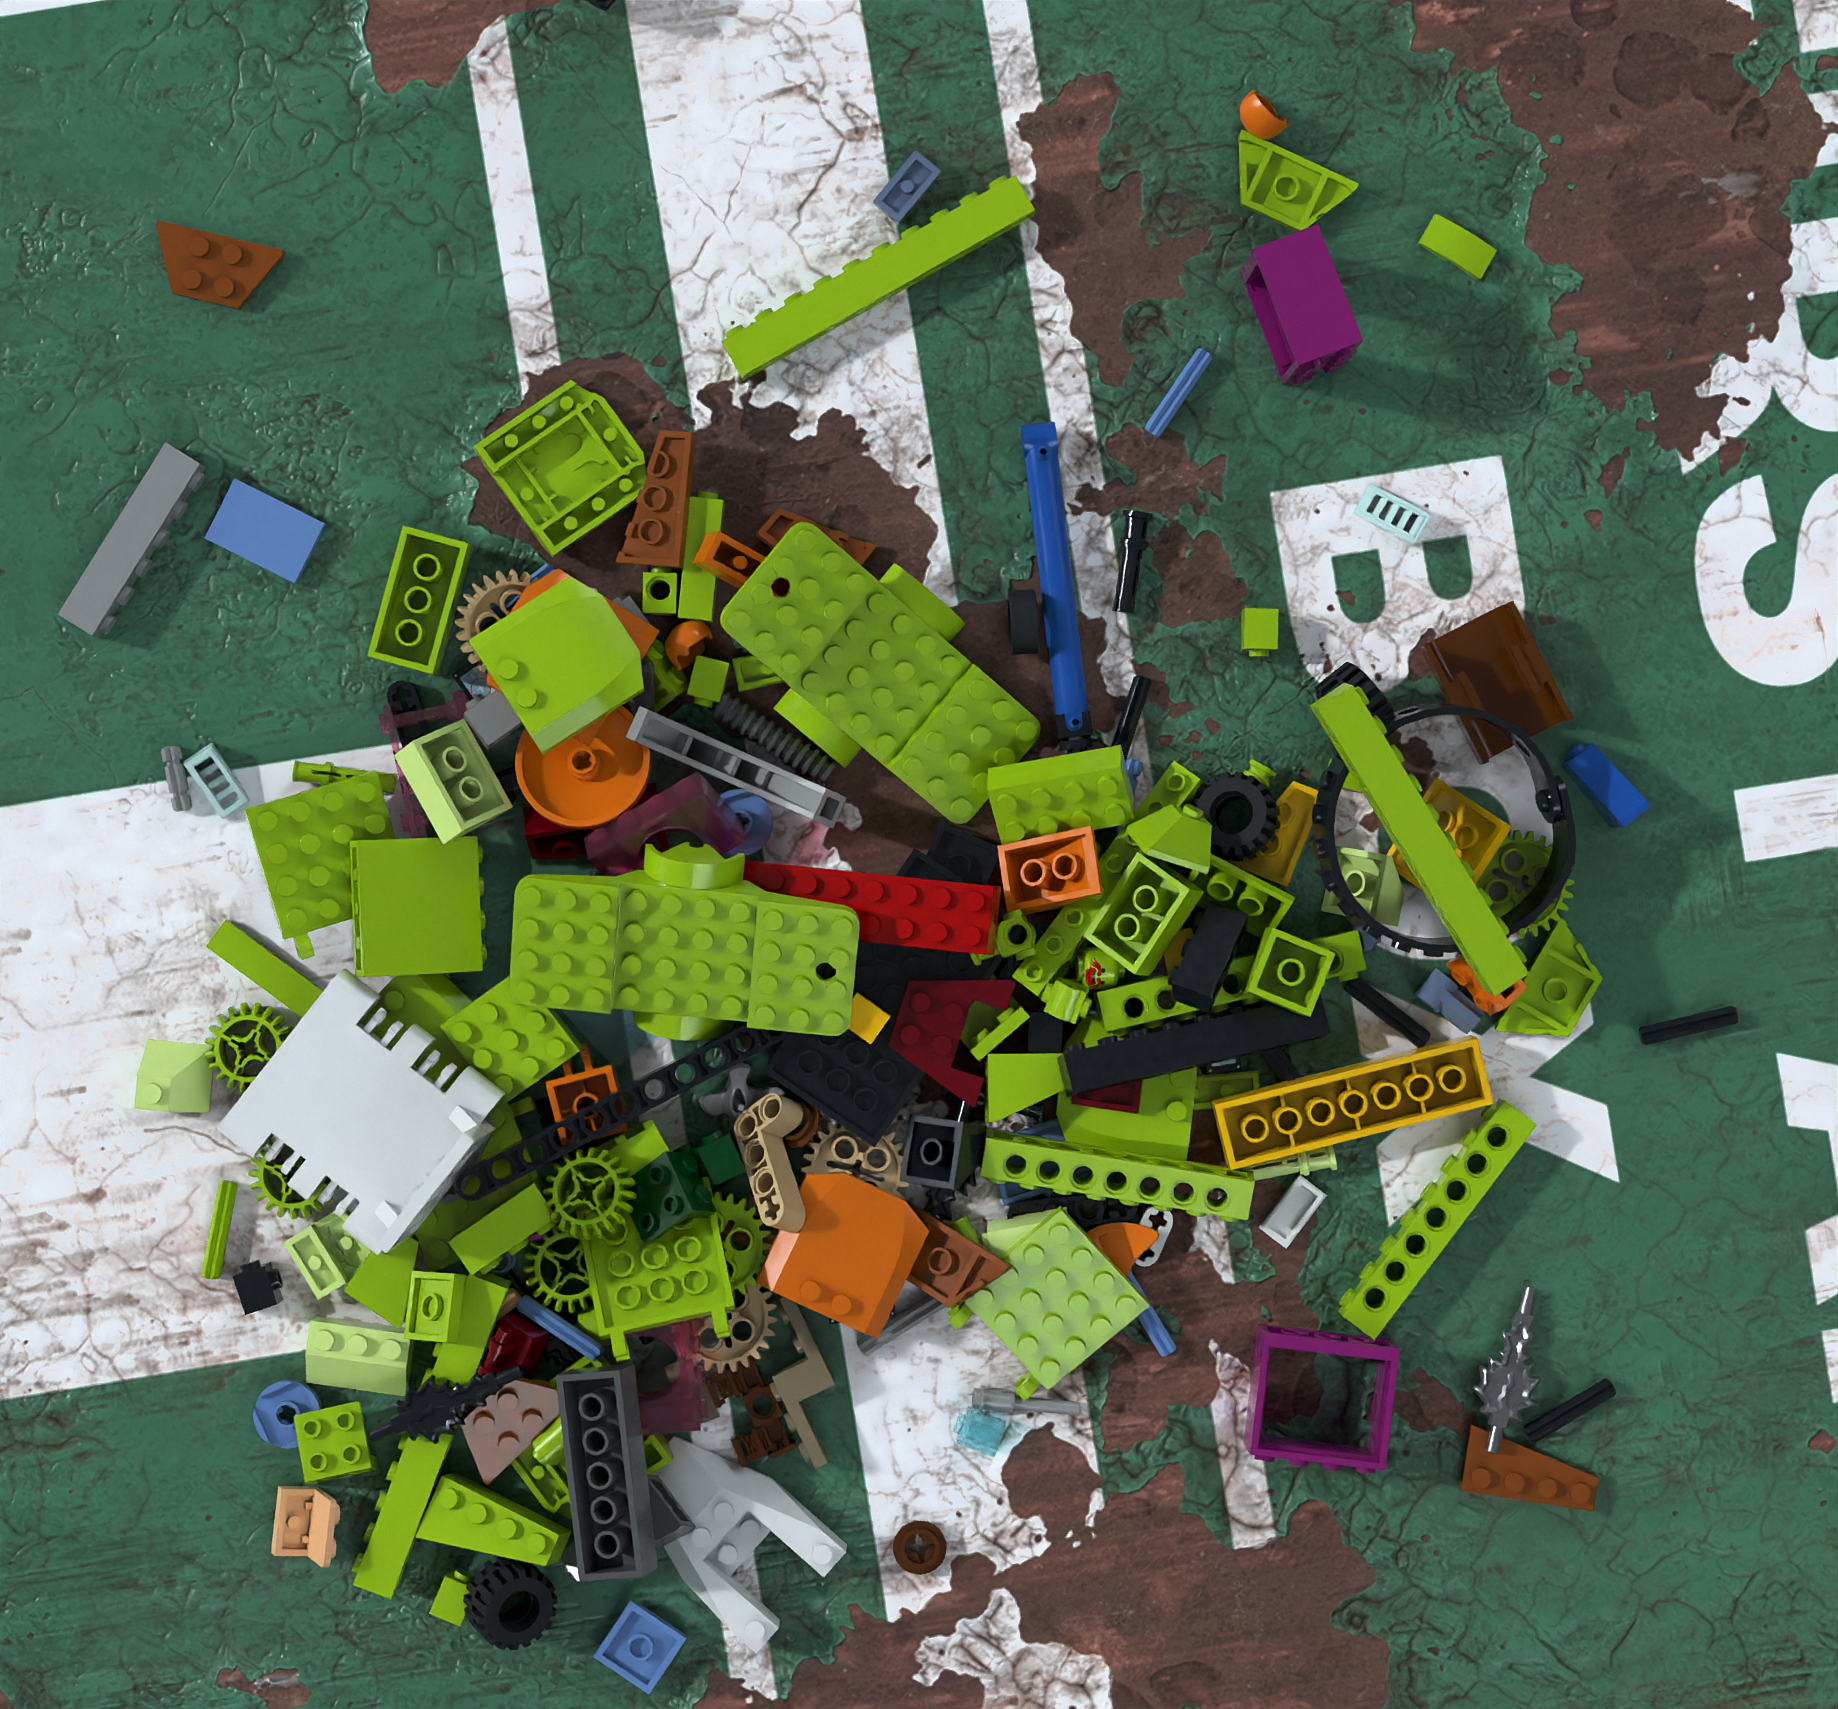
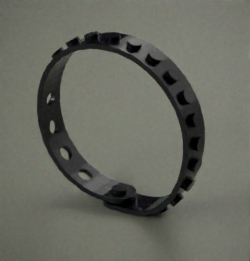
M1427 703L1410 706L1379 718L1386 727L1387 733L1384 734L1385 736L1406 724L1432 716L1446 714L1474 716L1499 729L1523 755L1535 786L1537 807L1546 822L1552 824L1553 845L1549 862L1542 878L1518 905L1500 918L1509 929L1510 933L1506 935L1507 938L1518 930L1533 924L1538 916L1557 900L1575 864V824L1568 791L1562 778L1557 774L1553 775L1545 756L1525 732L1513 723L1491 712L1460 704ZM1336 750L1334 758L1320 777L1316 804L1312 808V822L1315 835L1313 851L1316 859L1320 862L1323 871L1321 879L1329 892L1333 891L1340 901L1337 906L1349 919L1355 916L1364 923L1361 930L1377 940L1382 935L1392 939L1391 947L1408 953H1410L1411 948L1423 950V955L1430 957H1443L1444 952H1458V954L1462 955L1451 936L1442 938L1414 937L1388 929L1369 915L1349 890L1337 858L1334 824L1338 797L1350 771Z

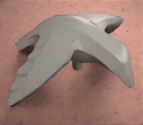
M738 1063L728 1069L729 1079L725 1088L714 1093L707 1092L698 1101L705 1113L712 1117L726 1113L729 1117L732 1135L735 1138L734 1124L737 1117L743 1111L770 1093L781 1096L785 1094L778 1087L767 1086L764 1089H756L755 1087L748 1086L746 1078L750 1072V1066L744 1063Z

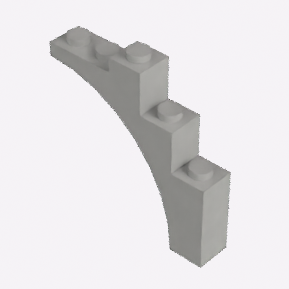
M639 706L626 735V738L831 828H834L847 798Z

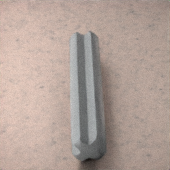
M928 1295L886 1321L879 1338L864 1335L857 1340V1346L864 1356H868L945 1308L946 1305Z

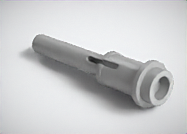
M984 1385L973 1389L972 1408L978 1409L980 1413L983 1412V1409L1013 1413V1409L1078 1416L1080 1414V1402L1029 1397L1024 1401L1020 1396H1015L1014 1391L985 1389Z

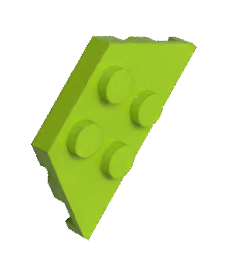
M1241 130L1238 136L1240 206L1298 232L1311 227L1355 192L1359 185L1355 181L1273 143L1257 138L1245 130Z
M1560 918L1561 921L1555 922L1527 970L1529 974L1522 979L1528 988L1503 1011L1494 1027V1030L1497 1032L1567 1037L1571 1035L1603 978L1595 965L1588 959L1587 953L1581 944L1577 942L1564 919Z

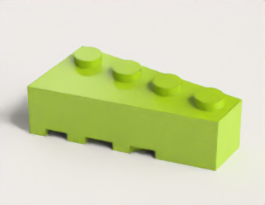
M454 1472L442 1475L415 1537L548 1566L559 1562L572 1531Z

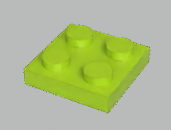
M412 1271L403 1339L457 1344L465 1275Z

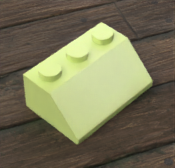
M464 718L413 740L394 755L443 844L473 831L513 808Z
M317 1315L310 1320L305 1353L306 1383L405 1396L406 1386L410 1379L415 1340L403 1339L405 1327L398 1329L390 1325Z

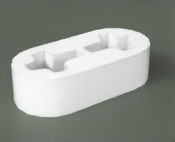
M1153 1205L1147 1207L1142 1214L1139 1225L1152 1228L1153 1223L1149 1216L1150 1214L1157 1215L1158 1211L1161 1210L1153 1208ZM1162 1211V1217L1166 1220V1224H1159L1156 1228V1231L1159 1232V1239L1150 1247V1250L1153 1251L1152 1256L1145 1255L1143 1259L1138 1258L1135 1262L1137 1265L1151 1266L1159 1258L1173 1225V1217L1170 1211Z

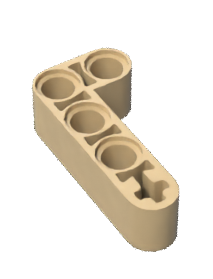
M770 1093L737 1117L734 1124V1133L761 1220L767 1226L788 1233H795L802 1228L806 1213L782 1138L800 1125L803 1118V1108L800 1103Z

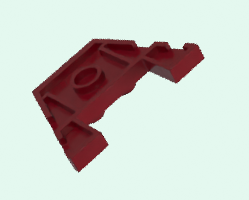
M1011 979L909 980L888 1046L968 1105L976 1107L985 1078L951 1067L972 1001L976 1000L1007 1011L1016 981Z

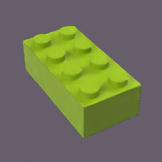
M402 526L367 657L438 676L472 554V545Z
M1121 745L988 768L987 793L1002 845L1087 826H1093L1094 830L1135 822V799Z

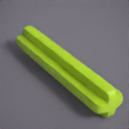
M222 1180L218 1184L201 1272L202 1277L216 1280L221 1276L238 1184L234 1181Z

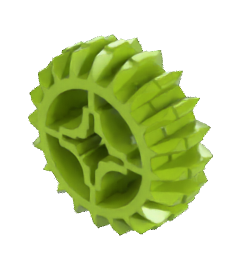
M247 1002L240 1004V1014L234 1006L229 1007L227 1010L230 1019L223 1014H219L216 1018L222 1027L217 1025H210L209 1027L210 1032L217 1035L216 1038L210 1037L205 1039V1044L214 1045V1050L205 1052V1057L215 1056L216 1062L208 1066L209 1069L215 1070L220 1067L222 1071L217 1075L216 1079L222 1081L229 1076L230 1079L227 1083V1088L233 1089L239 1081L241 1093H244L250 1086V1083L257 1077V1075L244 1074L245 1069L255 1059L261 1062H268L274 1055L273 1051L265 1044L266 1029L268 1028L274 1036L276 1051L286 1040L285 1034L293 1030L291 1025L283 1028L280 1027V1024L285 1019L283 1014L278 1015L274 1020L272 1019L274 1014L273 1007H268L262 1014V1004L258 1002L253 1005L252 1012ZM243 1020L258 1022L248 1036L231 1032V1029ZM254 1040L257 1044L254 1047H258L257 1052L259 1053L248 1055L245 1052L247 1049H244V1043ZM226 1041L237 1053L234 1063L236 1065L235 1068L228 1060L225 1049Z
M274 1136L267 1143L269 1147L277 1140ZM267 1146L260 1152L263 1158L259 1156L251 1158L250 1162L259 1166V1169L250 1170L248 1175L258 1177L259 1181L251 1184L250 1187L252 1190L261 1187L263 1193L259 1194L256 1200L260 1202L268 1198L270 1201L265 1207L267 1211H271L278 1205V1217H283L287 1209H289L291 1219H297L299 1209H301L305 1218L312 1215L311 1206L317 1212L324 1209L323 1204L317 1199L330 1183L329 1177L310 1200H292L295 1191L287 1185L291 1175H285L281 1172L284 1162L267 1161L264 1158L270 1149ZM302 1157L296 1164L297 1167H300L306 1159ZM269 1170L281 1179L282 1195L273 1187Z
M590 1147L586 1157L583 1150L576 1149L575 1160L568 1154L564 1155L563 1158L566 1165L562 1167L556 1163L553 1166L558 1175L556 1177L552 1175L546 1176V1180L553 1184V1188L544 1189L543 1194L553 1198L545 1202L544 1205L554 1209L549 1216L550 1220L553 1222L560 1221L558 1229L562 1232L569 1229V1236L572 1238H577L581 1233L582 1238L585 1241H589L594 1231L598 1239H603L604 1228L614 1234L616 1233V1227L613 1223L616 1220L623 1225L627 1222L621 1215L623 1210L628 1213L633 1212V1207L627 1204L626 1201L636 1199V1193L627 1190L635 1185V1180L625 1178L630 1173V1169L627 1166L620 1167L622 1160L618 1156L610 1159L609 1151L604 1149L598 1156L597 1149ZM590 1168H600L608 1171L609 1174L603 1178L599 1176L595 1179H588L582 1171ZM573 1179L575 1189L573 1193L569 1197H567L568 1201L565 1203L566 1189L570 1181ZM584 1184L593 1189L592 1195L596 1205L586 1198L588 1194ZM612 1186H615L613 1201L607 1209L605 1205L606 1195L613 1190ZM586 1208H591L598 1217L590 1220H579L573 1218L570 1214L576 1210L580 1212Z
M556 1225L551 1229L554 1233L553 1236L549 1238L547 1234L542 1235L545 1241L542 1245L536 1241L530 1243L538 1252L536 1255L531 1253L525 1254L527 1260L534 1261V1266L524 1267V1272L535 1274V1277L528 1279L526 1284L527 1286H533L538 1283L540 1287L533 1292V1296L537 1298L545 1292L547 1296L543 1301L544 1306L548 1307L552 1299L557 1300L555 1305V1311L557 1312L562 1310L563 1302L568 1303L569 1313L575 1312L574 1302L580 1301L581 1308L587 1310L588 1304L585 1299L589 1296L592 1299L588 1272L581 1265L584 1256L581 1235L577 1238H572L569 1236V1229L559 1233L558 1226ZM576 1239L580 1241L577 1247L567 1255H561L550 1249L552 1245L561 1240ZM580 1252L576 1258L578 1264L575 1266L579 1267L578 1271L585 1276L582 1277L577 1273L570 1272L559 1282L563 1276L561 1270L564 1268L560 1267L561 1263L554 1258L557 1257L562 1261L569 1262ZM543 1257L550 1260L557 1267L558 1273L550 1288L542 1276L541 1266ZM572 1279H578L589 1285L585 1291L579 1294H559L562 1287Z

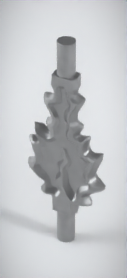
M1524 1286L1519 1310L1515 1312L1514 1317L1511 1319L1512 1329L1510 1331L1504 1329L1501 1331L1504 1349L1499 1350L1500 1360L1487 1355L1488 1368L1482 1365L1479 1366L1481 1382L1472 1388L1484 1402L1479 1411L1489 1416L1488 1425H1491L1485 1448V1451L1498 1454L1504 1429H1507L1511 1422H1522L1521 1413L1537 1407V1403L1531 1399V1394L1540 1383L1541 1377H1530L1529 1373L1534 1364L1525 1363L1530 1357L1526 1353L1527 1345L1536 1336L1531 1330L1534 1316L1531 1315L1537 1289Z

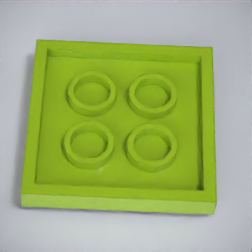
M510 975L447 1019L440 1026L469 1065L506 1093L499 1102L501 1106L580 1052L583 1048L553 1008L526 1006L514 1001L509 991Z

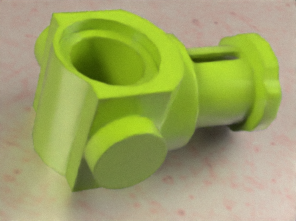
M1021 909L1002 915L1003 921L997 925L994 955L970 953L976 966L981 965L982 960L999 954L1003 958L1015 955L1017 961L1036 955V930L1027 921L1026 916H1023ZM1022 925L1027 931V938L1022 944L1017 945L1011 939V933L1016 926Z
M1058 977L1054 984L1048 982L1043 992L1041 1001L1046 1003L1044 1012L1058 1019L1076 1024L1079 1017L1085 1019L1093 1001L1088 998L1090 989L1082 985L1081 982H1077L1076 977L1070 979Z

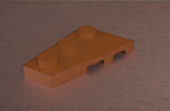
M781 508L776 509L756 535L774 549L792 526L799 522H809L818 527L861 566L878 546L867 541L865 543L852 538L844 532L816 524L815 521Z

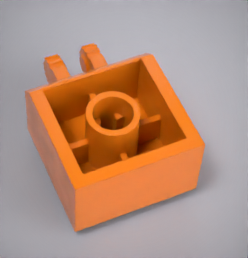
M587 1043L581 1044L583 1048L580 1051L585 1071L574 1073L572 1058L562 1063L565 1076L546 1081L555 1122L581 1109L580 1104L585 1101V1096L597 1101L621 1088L614 1063L595 1068ZM623 1095L615 1101V1109L621 1115L627 1114ZM593 1111L592 1114H587L584 1119V1124L590 1131L598 1129L602 1122L601 1115L596 1111ZM630 1121L595 1139L628 1131L631 1128ZM566 1127L558 1128L562 1147L566 1146L571 1140V1132Z

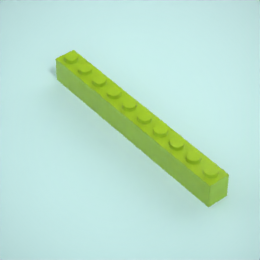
M1006 175L995 179L988 185L990 189L979 196L977 192L965 196L959 201L961 206L949 212L945 208L930 217L931 223L919 228L918 225L907 229L901 234L902 239L892 245L889 242L882 243L871 251L873 256L862 262L859 258L852 260L842 267L843 273L834 278L830 275L822 277L813 283V290L804 295L801 291L796 292L783 301L785 304L783 307L776 311L768 308L754 317L756 322L746 328L741 324L726 332V339L721 342L743 381L1034 217L1035 208L1016 175L1007 179Z
M1343 683L1311 704L1310 707L1482 988L1493 996H1497L1529 974L1524 966L1527 959L1516 944L1512 946L1506 936L1510 932L1504 921L1499 916L1494 917L1489 908L1492 905V901L1482 888L1477 889L1472 880L1475 874L1470 865L1464 859L1460 861L1454 851L1458 848L1455 840L1449 832L1441 830L1437 823L1440 816L1430 802L1425 803L1419 794L1422 791L1419 781L1412 773L1408 775L1402 766V763L1405 762L1403 755L1394 744L1389 745L1384 736L1387 730L1383 722L1376 715L1372 717L1366 707L1369 704L1367 696L1359 686L1354 687L1353 685Z
M477 1271L473 1275L470 1273L468 1276L465 1275L457 1344L436 1343L432 1356L437 1357L434 1369L428 1367L421 1385L431 1375H435L437 1385L441 1386L448 1379L450 1380L449 1385L452 1388L456 1382L460 1385L468 1383L472 1376L477 1373L512 1281L489 1272L482 1275L480 1271ZM458 1412V1415L461 1417L463 1412ZM407 1433L402 1434L398 1449L403 1450L399 1462L393 1460L386 1477V1480L391 1481L387 1493L381 1492L375 1506V1511L380 1512L376 1524L370 1522L363 1539L364 1542L368 1543L365 1554H358L352 1568V1572L357 1574L353 1583L354 1586L389 1599L393 1597L454 1435L442 1434L439 1436V1443L434 1444L421 1435L415 1441H412Z

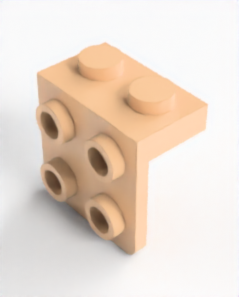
M278 1486L271 1553L274 1556H308L320 1567H329L331 1558H334L336 1555V1540L333 1536L335 1525L340 1520V1507L336 1500L319 1487Z

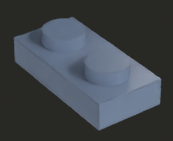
M915 150L873 200V205L899 225L941 175V170Z

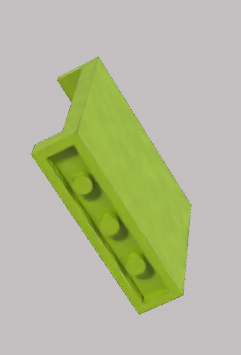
M478 836L458 837L446 844H443L439 837L350 841L355 977L483 971V964L487 960V950L485 944H482L481 930L485 929L486 919L484 911L480 910V897L484 894V881L482 876H479V863L483 859V849L481 843H478Z

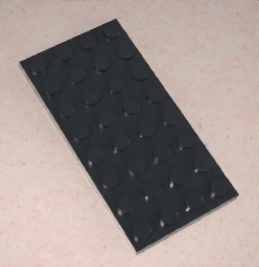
M916 848L913 849L896 874V876L966 883ZM1000 905L997 925L1003 921L1002 915L1008 913ZM1022 925L1016 926L1012 930L1011 939L1013 942H1015L1024 929ZM858 941L853 997L858 992L891 1016L872 1044H869L850 1029H847L845 1033L839 1036L789 1032L762 1072L875 1147L925 1074V1072L888 1046L908 981L989 980L1003 957L999 954L982 960L981 965L976 966L970 953ZM832 968L825 979L832 978L836 974V969Z

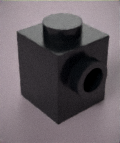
M255 1260L240 1266L241 1272L233 1276L245 1315L277 1305L283 1301L280 1288L283 1287V1281L277 1268L273 1269L271 1262L261 1265L260 1260Z

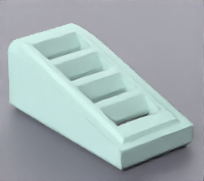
M1372 484L1368 485L1353 514L1410 546L1415 544L1431 516L1414 505ZM1374 496H1377L1381 499L1371 514L1366 510ZM1388 502L1392 507L1385 519L1382 520L1378 517ZM1400 509L1404 513L1397 526H1394L1391 522ZM1410 516L1416 518L1410 531H1404L1403 529Z
M210 743L184 761V766L222 820L251 801L213 743ZM210 757L214 760L212 764L201 771L196 767ZM219 768L222 774L207 783L204 778ZM228 780L229 786L216 794L213 793V788ZM235 791L238 796L222 806L219 801Z

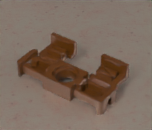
M752 1355L749 1356L750 1367L748 1368L739 1361L737 1372L729 1371V1366L723 1373H717L705 1378L706 1386L716 1408H720L725 1404L726 1398L733 1395L739 1398L741 1397L740 1394H742V1399L755 1428H750L751 1433L742 1437L739 1433L730 1439L742 1467L765 1456L766 1451L771 1450L768 1452V1457L775 1458L793 1450L796 1446V1440L790 1442L780 1417L783 1416V1410L770 1389V1382L764 1383ZM714 1383L717 1384L723 1399L719 1398L718 1393L714 1387ZM767 1396L772 1401V1409L766 1414L756 1412L753 1407L755 1398ZM739 1439H741L743 1446L747 1452V1455H744L743 1450L738 1441Z

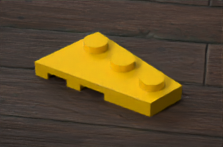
M1293 781L1278 798L1277 802H1275L1280 808L1281 815L1278 816V820L1281 824L1280 829H1275L1274 834L1277 837L1274 843L1269 841L1266 844L1269 849L1264 853L1261 851L1256 852L1257 857L1251 860L1248 857H1244L1243 861H1235L1232 858L1226 861L1247 872L1288 887L1313 826L1312 808L1316 804L1318 790Z

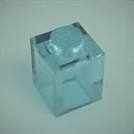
M968 1406L965 1415L962 1413L958 1414L952 1432L957 1433V1444L995 1457L1006 1429V1420L985 1412L980 1413L977 1409Z

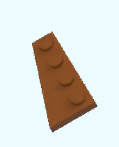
M1469 1422L1459 1484L1461 1491L1594 1511L1599 1480L1597 1476L1560 1460L1553 1459L1534 1449L1515 1443L1503 1436L1498 1454L1485 1451L1489 1431Z

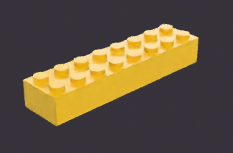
M1472 1035L1211 1100L1226 1165L1230 1170L1494 1104L1478 1038Z

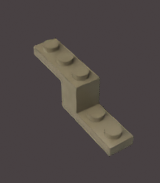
M780 1295L781 1304L777 1305L779 1314L785 1324L791 1323L796 1333L791 1336L798 1353L802 1354L805 1352L806 1357L773 1372L772 1379L774 1382L770 1383L769 1386L776 1401L780 1402L783 1400L788 1412L784 1414V1418L791 1432L797 1431L803 1442L798 1444L805 1462L812 1461L815 1469L828 1463V1456L802 1400L834 1386L836 1379L800 1304Z

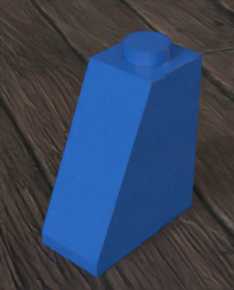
M1580 742L1565 753L1567 760L1561 766L1610 828L1625 827L1651 806L1594 743L1583 746Z

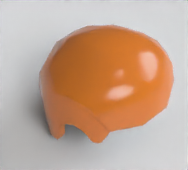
M1256 90L1249 92L1240 103V120L1246 131L1257 138L1265 140L1274 138L1289 126L1286 123L1287 119L1285 117L1278 118L1271 103L1262 95L1256 94Z
M700 620L685 621L674 627L668 635L664 644L665 653L678 671L687 667L696 659L697 655L700 656L705 651L703 642L705 636L712 639L710 628L705 622Z

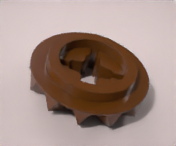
M795 1096L791 1100L800 1103L802 1106V1120L805 1121V1126H798L782 1139L786 1147L804 1149L807 1143H814V1134L822 1131L818 1124L823 1116L813 1105L801 1097Z
M913 1520L902 1526L894 1537V1557L899 1566L909 1573L917 1575L930 1573L941 1565L946 1555L945 1537L940 1528L929 1521ZM916 1534H919V1538H921L923 1543H934L924 1549V1560H921L916 1550H905L915 1545Z

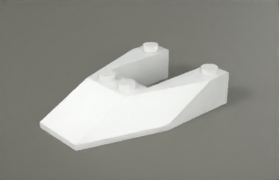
M674 1436L668 1442L674 1455L673 1460L652 1475L660 1477L696 1528L692 1532L665 1545L664 1548L685 1583L732 1633L757 1653L778 1630L780 1619L731 1575L770 1531L823 1577L846 1553L847 1544L772 1477L746 1466L742 1467L737 1462Z

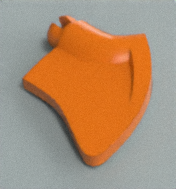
M1126 1222L1104 1224L1086 1232L1127 1278L1136 1260L1159 1239L1158 1231L1139 1224Z

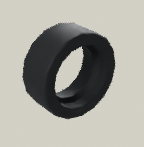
M1035 590L1008 591V624L1012 655L1039 653V623Z

